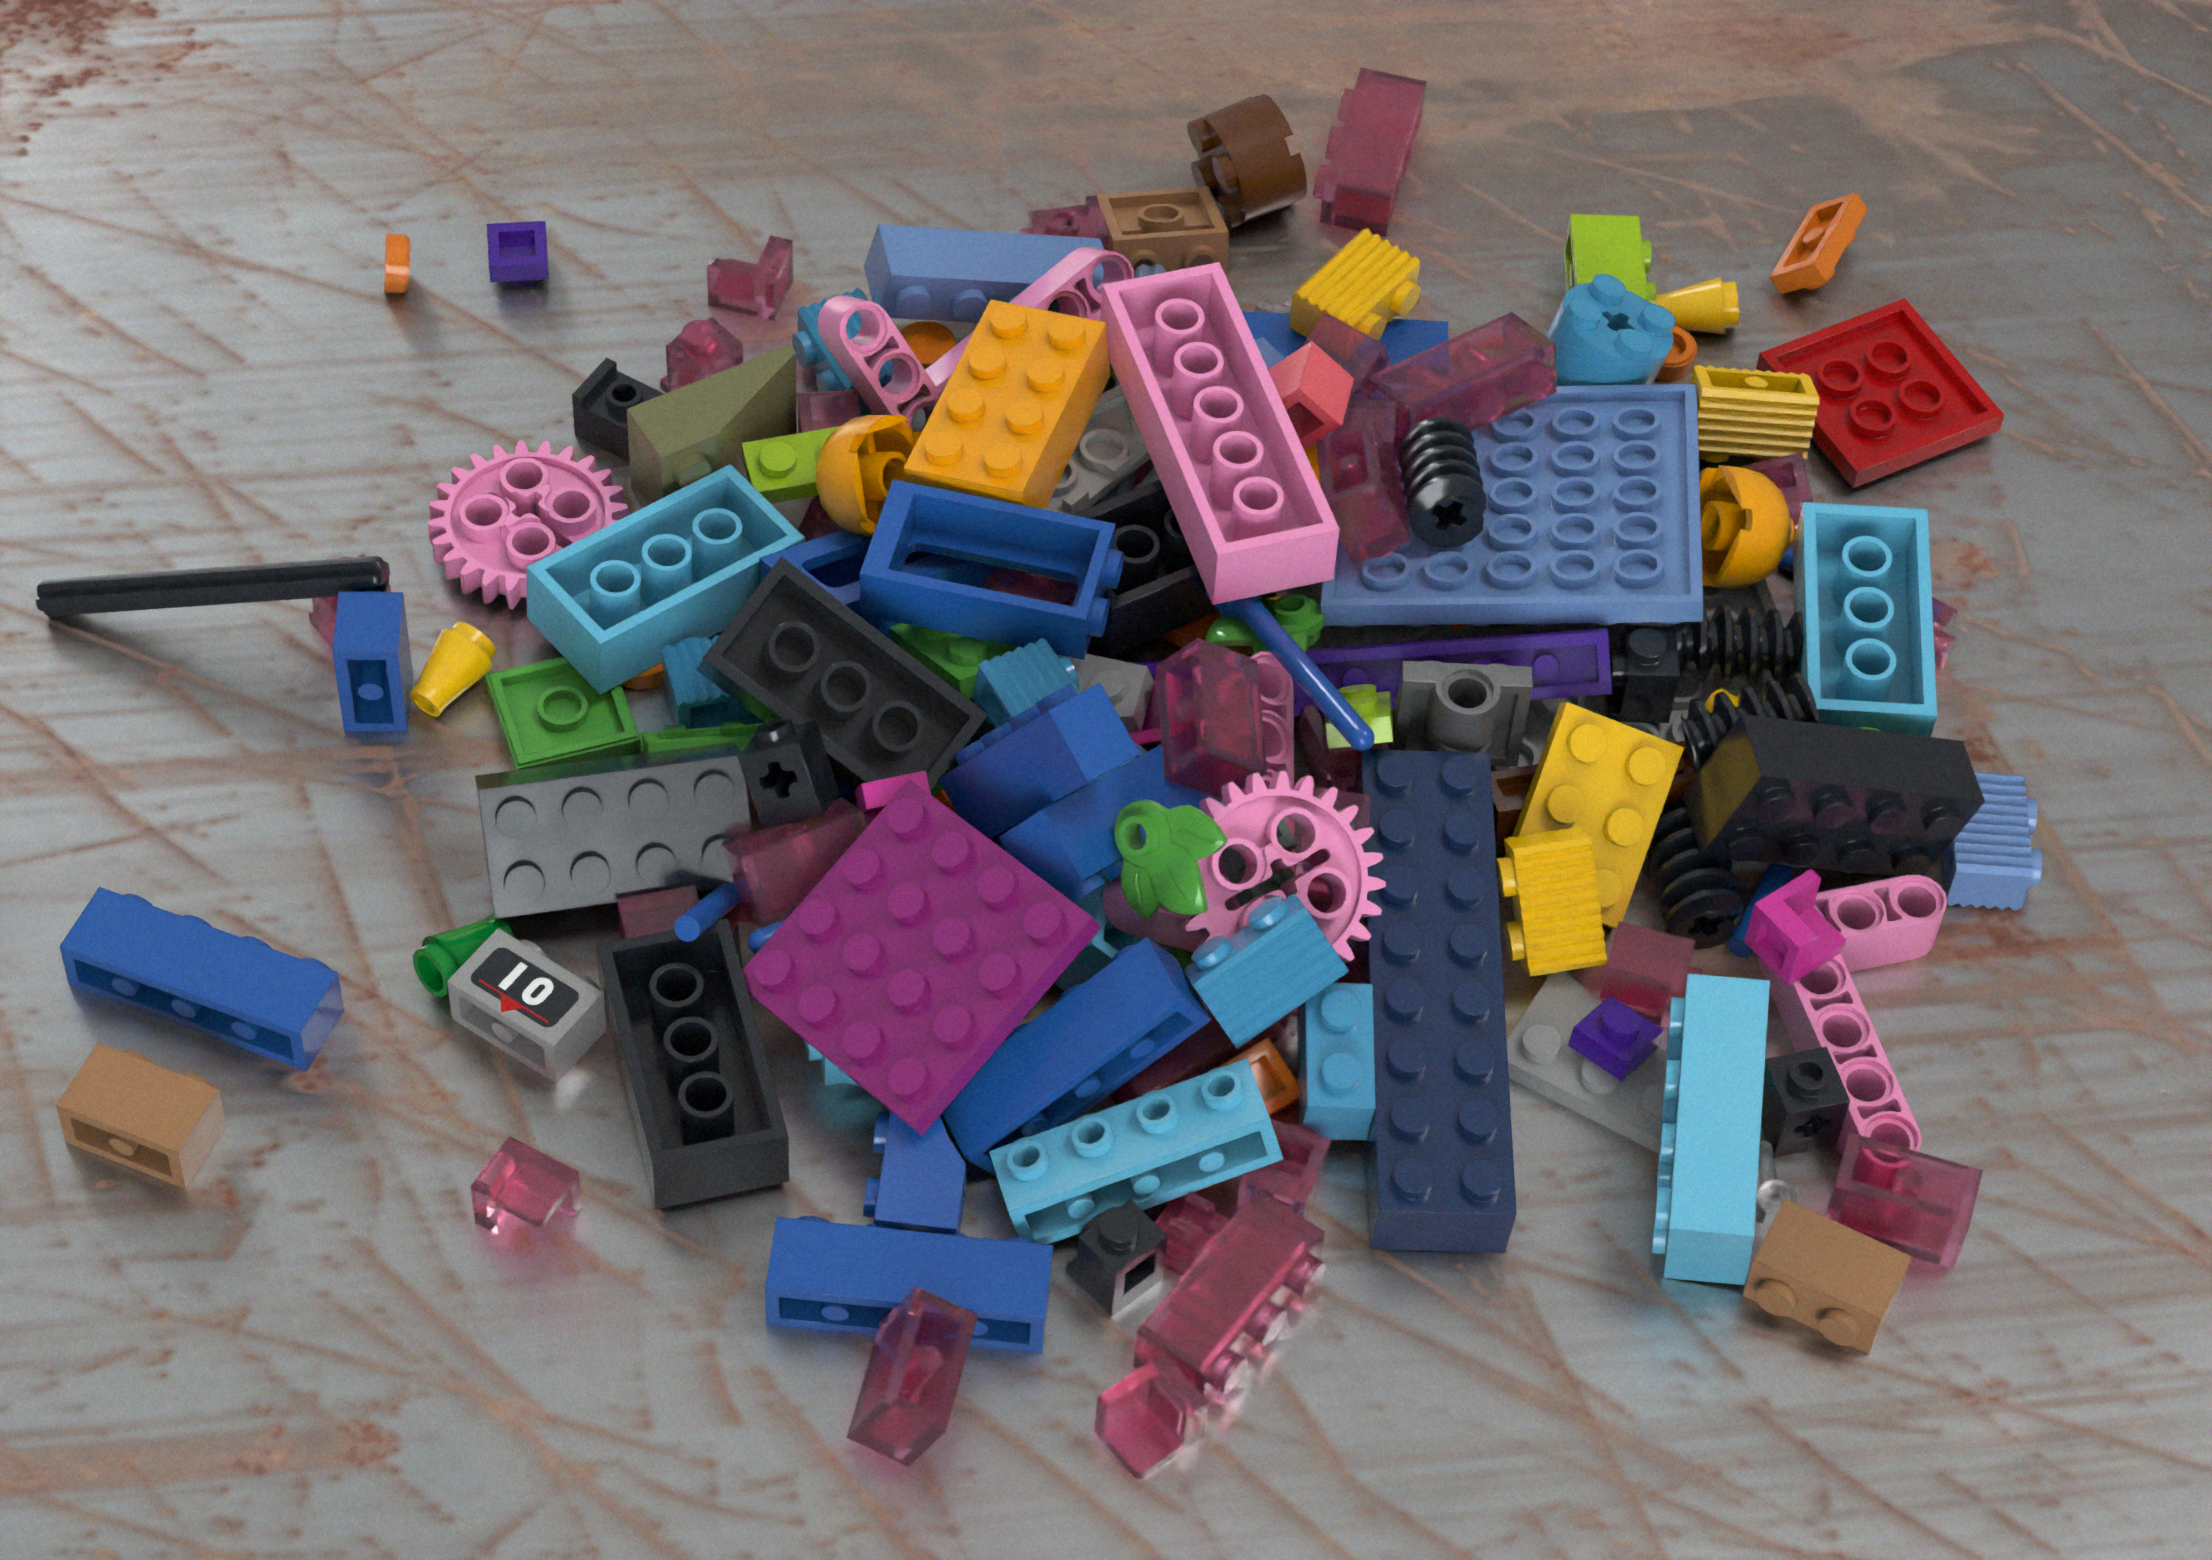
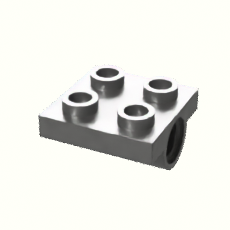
M1403 661L1393 720V742H1390V750L1490 753L1491 766L1517 767L1533 688L1532 667L1507 666L1498 663L1483 665L1442 663L1439 661Z

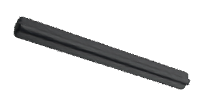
M379 556L45 579L37 586L38 596L36 598V605L38 610L44 611L48 616L337 597L338 592H365L370 590L385 592L389 588L390 567Z

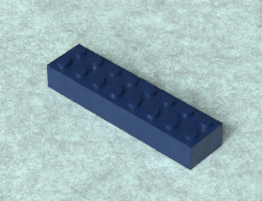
M1367 749L1360 753L1353 787V805L1359 808L1354 817V831L1362 828H1373L1374 833L1361 846L1364 853H1382L1384 859L1377 864L1367 867L1368 876L1386 881V887L1367 893V900L1380 907L1382 912L1381 915L1360 918L1359 922L1369 931L1371 937L1367 941H1358L1360 984L1373 985L1376 1109L1366 1140L1370 1249L1505 1253L1517 1212L1490 753Z

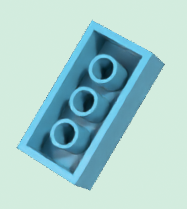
M729 464L527 566V619L601 695L662 663L661 649L666 644L674 647L678 642L686 638H709L724 630L760 584L759 558L804 543L805 537Z
M1803 502L1793 543L1794 613L1801 612L1802 637L1796 673H1800L1811 688L1820 723L1852 728L1872 727L1885 732L1931 737L1937 718L1928 509Z
M1687 974L1685 998L1671 997L1666 1049V1076L1661 1118V1145L1657 1174V1201L1652 1253L1665 1254L1664 1278L1746 1285L1755 1231L1770 980Z

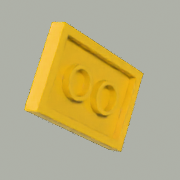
M1562 702L1559 704L1512 837L1569 829L1571 827H1582L1591 836L1593 844L1592 850L1598 882L1597 889L1603 921L1602 926L1620 930L1684 747L1569 702Z

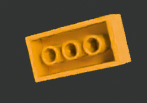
M991 299L903 467L905 482L1046 509L1111 376L1106 322Z

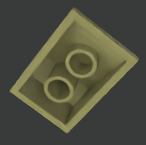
M790 344L627 408L631 491L643 508L729 464L747 480L742 460L741 443L797 434L796 351Z

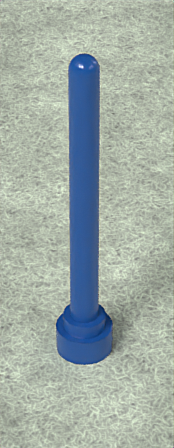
M1205 588L1206 596H1207V598H1208V599L1210 600V602H1211V599H1210V597H1209V595H1208V592H1207V590H1206V588ZM1261 595L1214 605L1222 615H1231L1234 618L1242 619L1354 749L1365 751L1373 745L1375 740L1373 730L1261 603Z

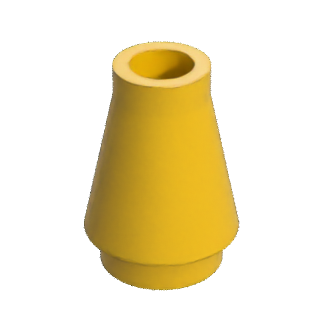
M1717 277L1669 293L1656 294V305L1662 306L1672 313L1675 317L1676 323L1674 326L1689 331L1724 335L1725 329L1739 327V303L1736 281L1722 282L1721 277Z
M456 622L451 630L443 629L417 683L408 693L412 702L425 713L438 717L451 702L492 670L491 660L496 654L494 644L481 631L465 622Z

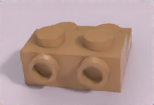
M1208 186L1095 195V216L1104 237V250L1124 255L1131 262L1134 272L1142 264L1151 267L1157 263L1164 267L1165 272L1220 262L1225 275H1229V231Z

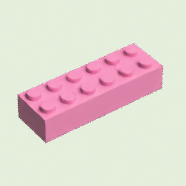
M1220 262L1103 284L1100 321L1106 322L1109 360L1212 604L1215 605L1333 580L1340 529Z

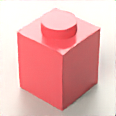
M1310 341L1269 369L1270 376L1304 450L1342 426L1354 378L1313 341Z

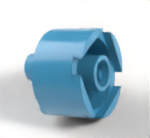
M1597 274L1591 283L1576 285L1565 294L1537 351V361L1539 364L1543 360L1548 368L1544 378L1550 386L1650 385L1654 383L1673 346L1672 329L1676 323L1675 317L1666 308L1650 304L1642 297L1626 290L1625 285L1616 277L1607 274Z

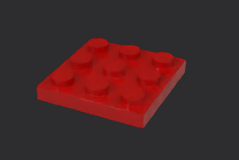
M1905 298L1759 353L1757 370L1762 372L1769 370L1774 373L1781 371L1785 374L1793 372L1797 375L1804 373L1811 377L1819 395V406L1817 407L1815 427L1812 429V438L1853 488L1998 432L2004 418L2003 412Z

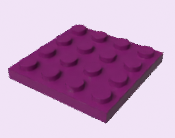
M909 779L742 971L749 996L922 1136L1097 934L1101 927L1091 915Z

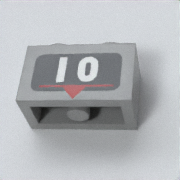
M499 928L447 981L452 1020L555 1084L566 1075L606 1031L604 992L600 990L599 986L590 977L577 971L571 973L548 959L544 951L533 942L524 939L519 941Z

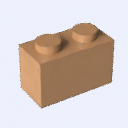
M97 1043L56 1104L66 1143L184 1189H187L226 1128L219 1088L214 1087L207 1079L195 1073L186 1072L179 1074L156 1065L147 1056L138 1051L130 1049L119 1051L101 1043Z
M1785 1198L1753 1259L1742 1296L1757 1302L1760 1307L1773 1315L1787 1316L1821 1332L1824 1337L1835 1344L1852 1346L1869 1354L1901 1290L1912 1256Z

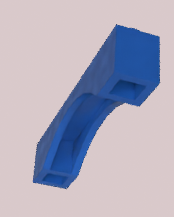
M878 1112L874 1132L873 1153L884 1154L881 1176H868L863 1217L874 1218V1224L889 1225L899 1230L928 1233L950 1232L957 1234L961 1230L967 1188L966 1163L948 1137L940 1115L921 1136L893 1112Z

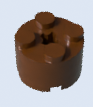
M1262 94L1246 98L1187 123L1190 140L1199 160L1191 163L1194 180L1198 187L1208 186L1210 192H1214L1217 197L1216 205L1227 229L1231 230L1287 207L1306 196L1307 179L1301 154L1297 153L1290 156L1284 138L1293 135L1282 111L1268 95Z

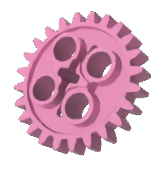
M520 440L516 445L515 454L507 455L503 448L497 444L493 446L492 460L486 461L475 453L470 455L471 471L454 466L451 469L452 484L439 483L437 485L438 500L430 501L429 503L431 520L427 521L429 541L433 547L435 563H443L444 574L447 580L460 577L461 590L464 594L482 587L483 603L485 604L492 602L499 594L506 595L508 609H514L521 597H527V566L628 516L629 512L628 504H624L622 485H613L612 471L610 469L596 472L594 456L590 455L576 463L574 462V448L572 446L566 447L557 456L551 454L549 441H543L537 452H529L525 442Z
M1279 771L1273 774L1269 789L1266 788L1259 772L1246 776V795L1233 781L1222 785L1221 793L1225 803L1224 806L1211 797L1202 799L1199 805L1201 810L1222 829L1228 840L1226 845L1218 852L1197 861L1205 889L1208 910L1202 914H1193L1178 928L1180 933L1200 930L1204 937L1198 943L1196 951L1202 944L1213 937L1225 935L1229 939L1234 933L1240 932L1244 926L1250 925L1248 921L1249 914L1266 900L1275 896H1281L1285 901L1289 895L1296 893L1343 963L1352 961L1355 957L1346 940L1348 938L1360 942L1369 940L1371 934L1359 920L1361 917L1381 915L1382 912L1380 907L1367 900V893L1386 887V881L1368 876L1367 867L1377 864L1384 859L1383 854L1376 852L1364 853L1361 846L1374 833L1373 828H1362L1354 831L1349 825L1359 808L1356 805H1352L1337 812L1333 808L1338 789L1335 787L1324 790L1317 797L1313 796V776L1307 775L1300 778L1294 789L1290 790L1286 771ZM1283 818L1294 820L1302 830L1303 842L1296 853L1283 849L1278 842L1276 835L1277 826ZM1226 848L1236 850L1244 858L1246 864L1245 875L1238 884L1225 880L1220 873L1218 866L1219 857ZM1320 849L1327 853V860L1283 882L1280 885V890L1260 894L1233 911H1229L1225 907L1227 899L1269 879L1273 875L1272 871L1291 867ZM1315 877H1321L1326 880L1333 890V903L1325 913L1316 910L1308 899V886Z

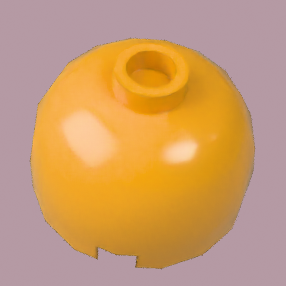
M866 415L853 418L832 432L820 450L816 465V488L821 505L831 520L855 535L867 538L873 537L892 480L905 481L903 467L922 431L911 430L909 425L905 423L910 420L903 415Z
M1718 465L1719 468L1707 467L1699 473L1702 582L1705 586L1718 588H1746L1770 576L1781 562L1786 551L1792 545L1794 523L1790 517V511L1782 491L1762 473L1746 468Z

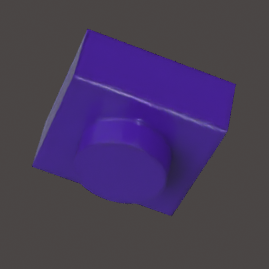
M545 221L487 224L490 282L549 279Z
M1610 995L1573 1027L1568 1046L1620 1081H1623L1658 1049L1664 1030Z

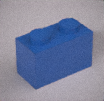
M375 590L338 592L332 652L344 732H408L411 701L408 693L412 689L413 669L403 592H381Z

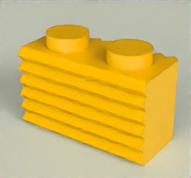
M1369 228L1363 229L1292 294L1289 328L1349 362L1353 355H1357L1360 348L1369 350L1375 346L1381 338L1388 322L1391 323L1395 315L1404 317L1414 308L1421 292V287L1417 285L1420 269L1419 259L1417 256L1410 257L1407 250L1401 251L1398 245L1391 246L1388 239L1382 240L1379 234L1372 235Z
M1701 365L1694 366L1690 384H1697L1699 458L1709 462H1724L1729 459L1730 455L1752 457L1756 462L1770 467L1784 466L1787 460L1806 461L1808 459L1812 429L1815 427L1817 407L1819 406V395L1809 375L1804 373L1797 375L1793 372L1785 374L1781 371L1774 373L1769 370L1762 372L1757 369L1750 371L1746 368L1738 370L1734 367L1727 369L1724 367L1715 368L1708 366L1705 368Z
M1571 827L1569 829L1505 838L1506 857L1497 858L1496 863L1500 894L1502 898L1512 896L1515 921L1504 922L1505 942L1510 961L1520 960L1521 967L1529 977L1606 965L1608 959L1605 952L1606 945L1602 927L1603 921L1591 836L1582 827Z

